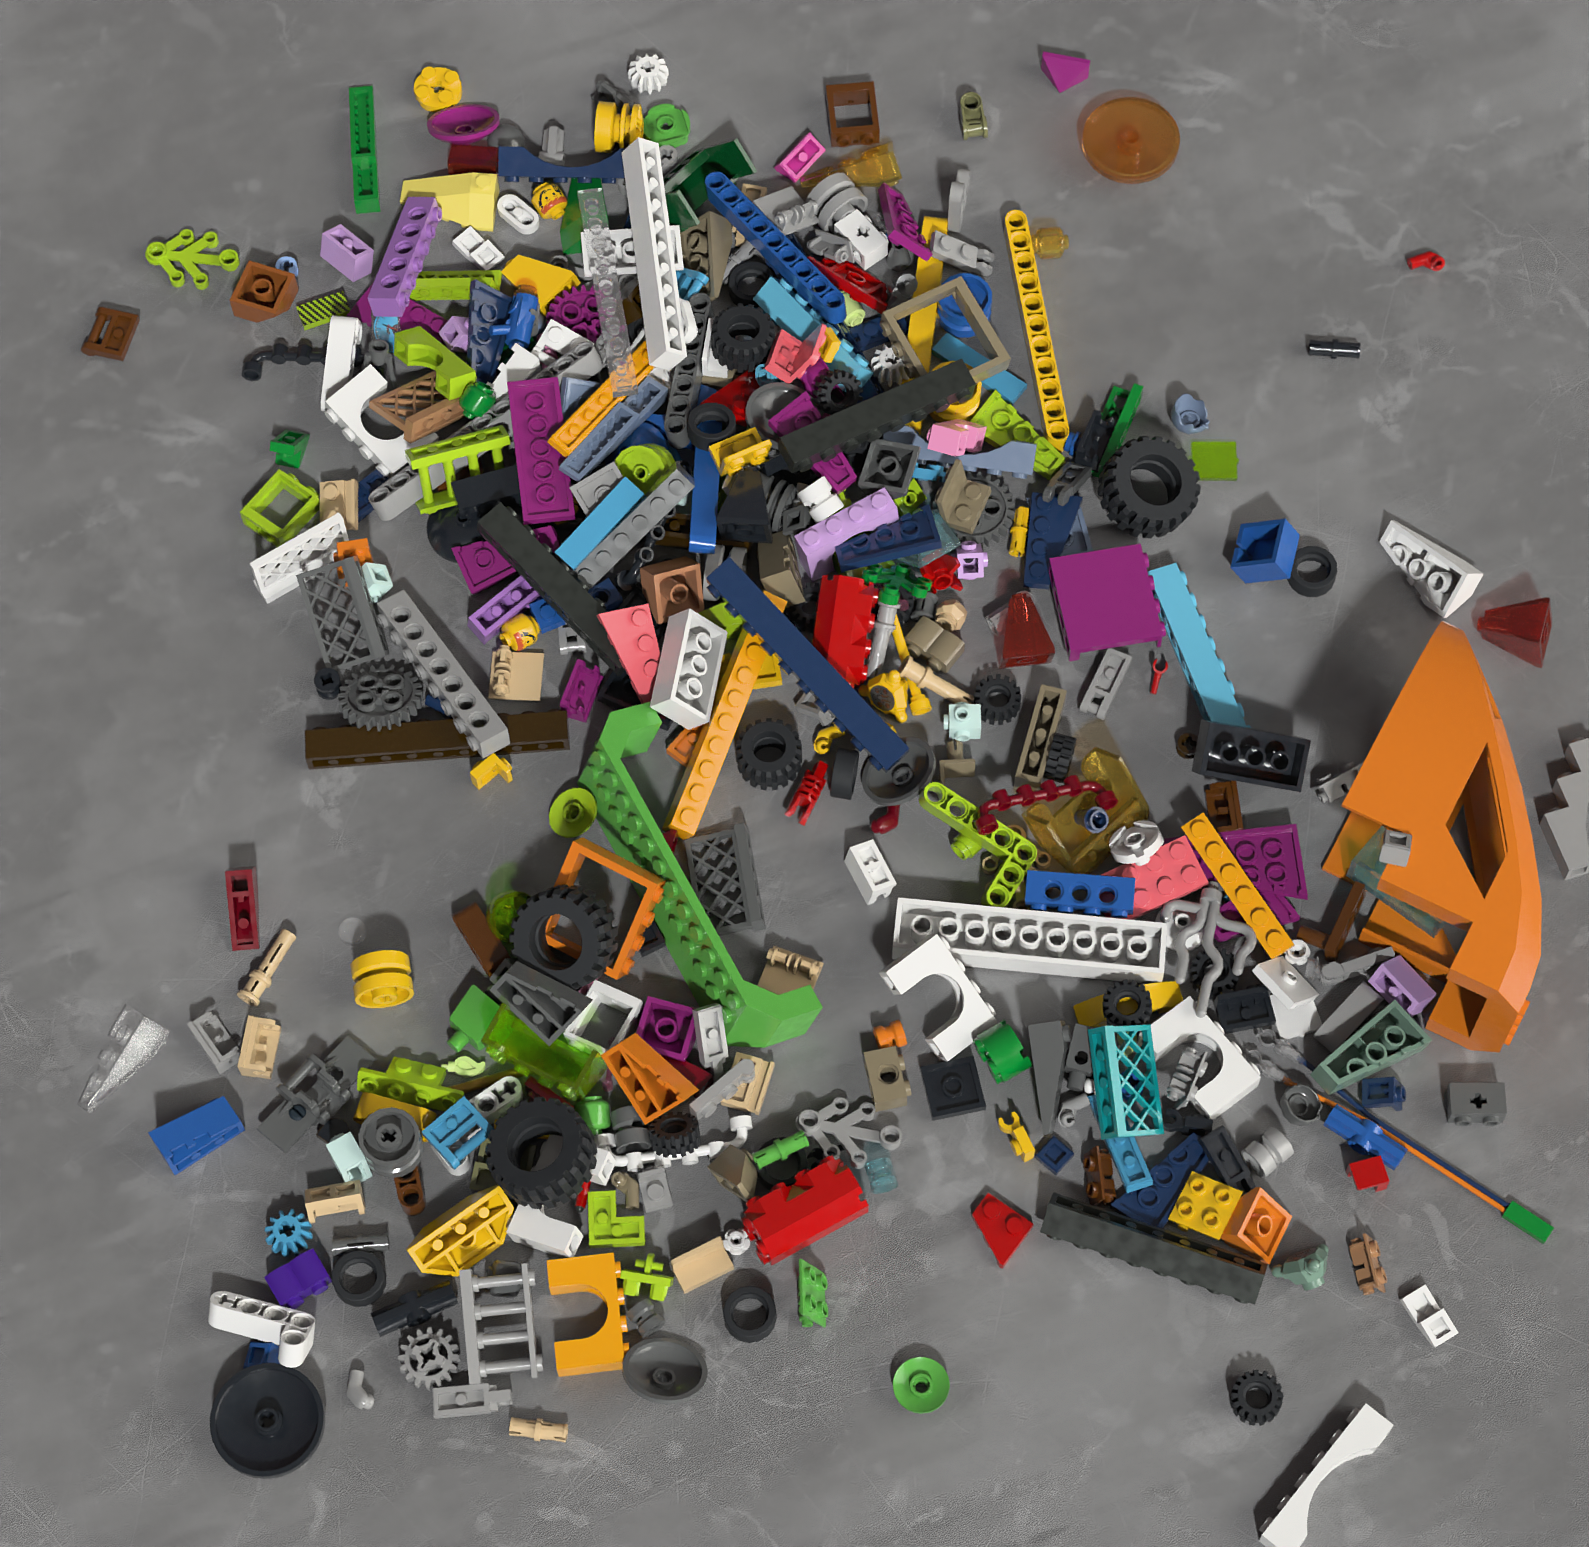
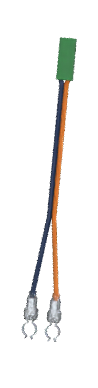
M1260 1029L1261 1033H1271L1275 1038V1042H1277L1276 1045L1274 1043H1264L1261 1040V1035L1256 1034L1261 1045L1265 1047L1273 1046V1050L1279 1056L1286 1057L1294 1063L1304 1065L1312 1072L1315 1070V1067L1306 1060L1307 1058L1303 1057L1301 1052L1293 1048L1291 1043L1285 1039H1276V1034L1273 1030ZM1246 1048L1245 1052L1247 1054L1255 1053L1259 1056L1262 1065L1256 1064L1255 1066L1259 1068V1072L1263 1076L1272 1078L1279 1084L1286 1086L1297 1085L1285 1072L1278 1069L1275 1063L1267 1059L1265 1061L1262 1060L1261 1054L1258 1051H1248ZM1342 1089L1337 1091L1339 1095L1367 1118L1341 1106L1342 1108L1361 1120L1368 1119L1376 1123L1383 1130V1134L1500 1210L1503 1214L1502 1218L1542 1244L1545 1243L1554 1229L1553 1226L1516 1202L1512 1201L1509 1203L1373 1116ZM1317 1094L1319 1101L1333 1108L1336 1106L1337 1103Z

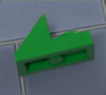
M286 429L271 440L269 451L276 452V464L299 468L310 434Z

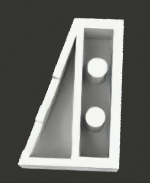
M517 343L511 348L514 354L507 364L501 363L497 368L501 372L492 384L487 382V385L494 389L493 394L496 396L495 404L508 395L507 382L529 380L541 372L539 358Z

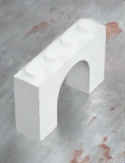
M370 364L325 401L324 413L333 424L337 423L342 428V433L350 442L354 441L360 447L359 451L365 459H371L377 465L376 469L382 475L392 478L409 465L405 456L406 449L437 442L439 436L434 432L410 444L403 439L404 434L395 439L382 440L370 435L365 430L361 422V414L369 406V401L380 397L386 392L388 383Z
M929 934L878 973L893 995H902L921 979L931 974L939 975L951 984L956 995L954 1013L945 1024L925 1038V1041L939 1061H949L973 1043L976 1035L998 1022L994 1017L996 1013L988 1002L984 1003L980 997L981 991L973 980L969 981L964 974V965L959 959L953 958L948 951L950 946L945 938L941 935Z
M1189 996L1151 1024L1155 1063L1183 1043L1198 1042L1211 1048L1220 1061L1221 1071L1212 1081L1197 1091L1190 1105L1198 1114L1206 1116L1207 1119L1214 1120L1258 1087L1261 1078L1259 1076L1260 1072L1252 1062L1248 1063L1245 1060L1239 1046L1233 1041L1230 1042L1224 1036V1030L1218 1022H1212L1207 1015L1203 1018L1197 1017L1195 1013L1197 1001L1195 1002ZM1142 1032L1139 1033L1137 1042L1140 1046L1143 1044Z
M549 1135L548 1140L542 1144L539 1160L532 1167L531 1171L542 1170L557 1159L563 1146L562 1136ZM597 1147L598 1153L594 1155L597 1159L596 1168L590 1169V1173L593 1175L590 1181L606 1186L616 1160L608 1150ZM518 1204L514 1215H511L507 1222L506 1233L514 1242L561 1258L575 1257L583 1238L582 1233L575 1225L546 1216L544 1205H542L541 1209H532L529 1204L525 1207Z

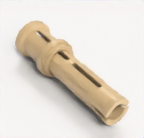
M910 655L903 660L899 667L900 677L904 676L915 682L916 687H926L954 704L957 702L972 704L969 701L974 700L973 695L964 692L933 674L931 667H924L913 661V657Z
M286 929L280 931L279 936L267 952L258 969L250 972V979L243 990L238 991L237 996L242 1001L254 1007L259 1005V998L262 993L272 984V975L292 943L296 940V936Z

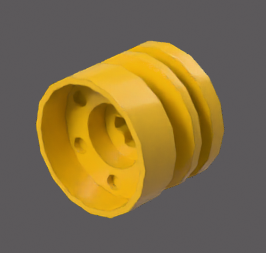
M598 102L594 131L596 152L613 153L616 143H619V148L621 149L627 148L628 144L633 143L638 137L643 139L644 118L642 116L641 104H634L630 115L628 103H624L621 114H618L615 102Z

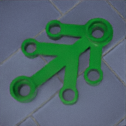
M897 563L896 566H891V568H883L880 564L867 566V569L863 570L861 578L866 583H869V581L874 584L889 583L884 584L883 588H880L878 601L887 605L898 604L900 586L917 598H926L927 592L930 591L932 580L925 577L917 578L915 576L916 573L911 570L912 567L905 563Z

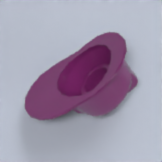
M819 357L815 365H809L800 378L805 391L813 398H817L813 394L814 390H818V387L815 386L816 381L821 382L822 380L819 377L822 374L826 376V371H829L828 366L821 357ZM835 385L831 394L842 401L845 395L839 386Z

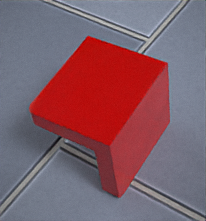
M1381 1155L1350 1163L1346 1170L1347 1177L1352 1176L1358 1191L1374 1187L1375 1192L1386 1190L1390 1182Z

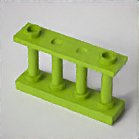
M503 425L405 450L406 460L412 470L418 469L423 498L418 500L415 505L420 514H432L440 509L456 505L451 488V482L456 481L453 467L454 459L467 456L470 477L480 475L477 454L491 450L494 469L505 468L501 448L511 445L509 434ZM443 463L447 490L433 494L428 467L433 464Z

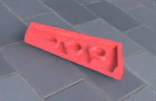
M649 604L596 615L600 624L603 625L611 645L614 646L620 658L619 661L623 669L625 668L631 680L630 683L641 704L650 702L661 655Z

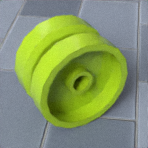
M648 443L630 446L621 451L614 463L623 478L627 477L637 488L646 494L657 479L675 463L672 454L663 446Z

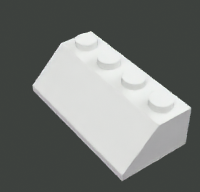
M679 225L670 226L675 270H684ZM632 229L581 232V250L585 277L637 273Z

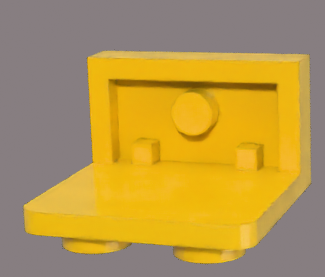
M756 427L715 443L709 446L708 450L720 476L725 474L733 476L738 474L740 470H743L742 467L751 464L754 467L765 462L772 443L770 439L762 442Z

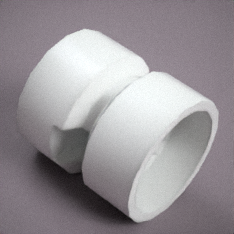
M825 476L797 493L804 506H810L809 513L816 524L844 506L838 495L830 492L832 486Z

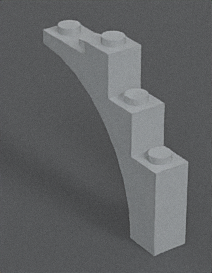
M1584 737L1576 738L1569 743L1564 756L1572 772H1566L1557 777L1552 791L1559 807L1546 811L1540 823V827L1564 880L1589 873V846L1586 832L1587 806L1589 803V738L1584 739Z

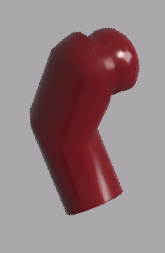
M900 805L887 806L886 814L871 822V830L876 834H885L895 829L899 822Z

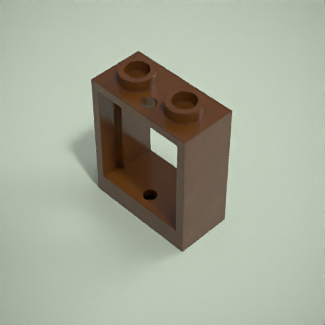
M874 81L826 85V104L831 147L843 148L852 145L879 143L880 128ZM860 104L870 105L872 125L837 128L834 107Z

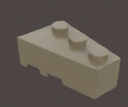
M783 531L772 534V544L758 543L756 555L759 561L760 580L764 586L763 591L765 590L788 601L785 607L787 608L805 602V596L794 544L790 536H785Z

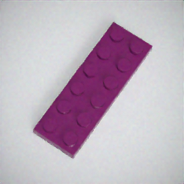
M558 377L507 382L523 523L527 525L575 520L573 496L570 490L571 479L559 470V466L566 458L547 443L549 438L564 424Z

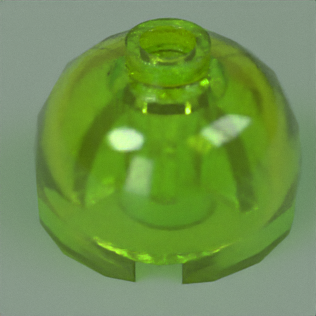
M507 890L499 893L491 900L487 907L485 918L489 930L496 938L507 944H514V942H509V933L515 930L511 927L512 920L519 916L516 911L531 896L522 891Z

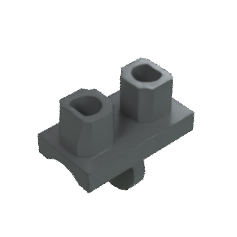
M901 274L896 280V285L891 280L885 285L889 290L885 301L888 304L887 307L891 309L913 299L911 294L916 291L918 282L912 274Z

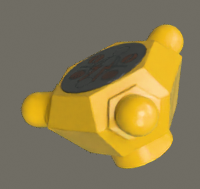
M897 670L882 673L868 680L867 685L859 687L858 693L863 697H869L871 704L885 714L894 715L899 723L907 721L908 716L905 710L908 699V683L904 677H900V673Z

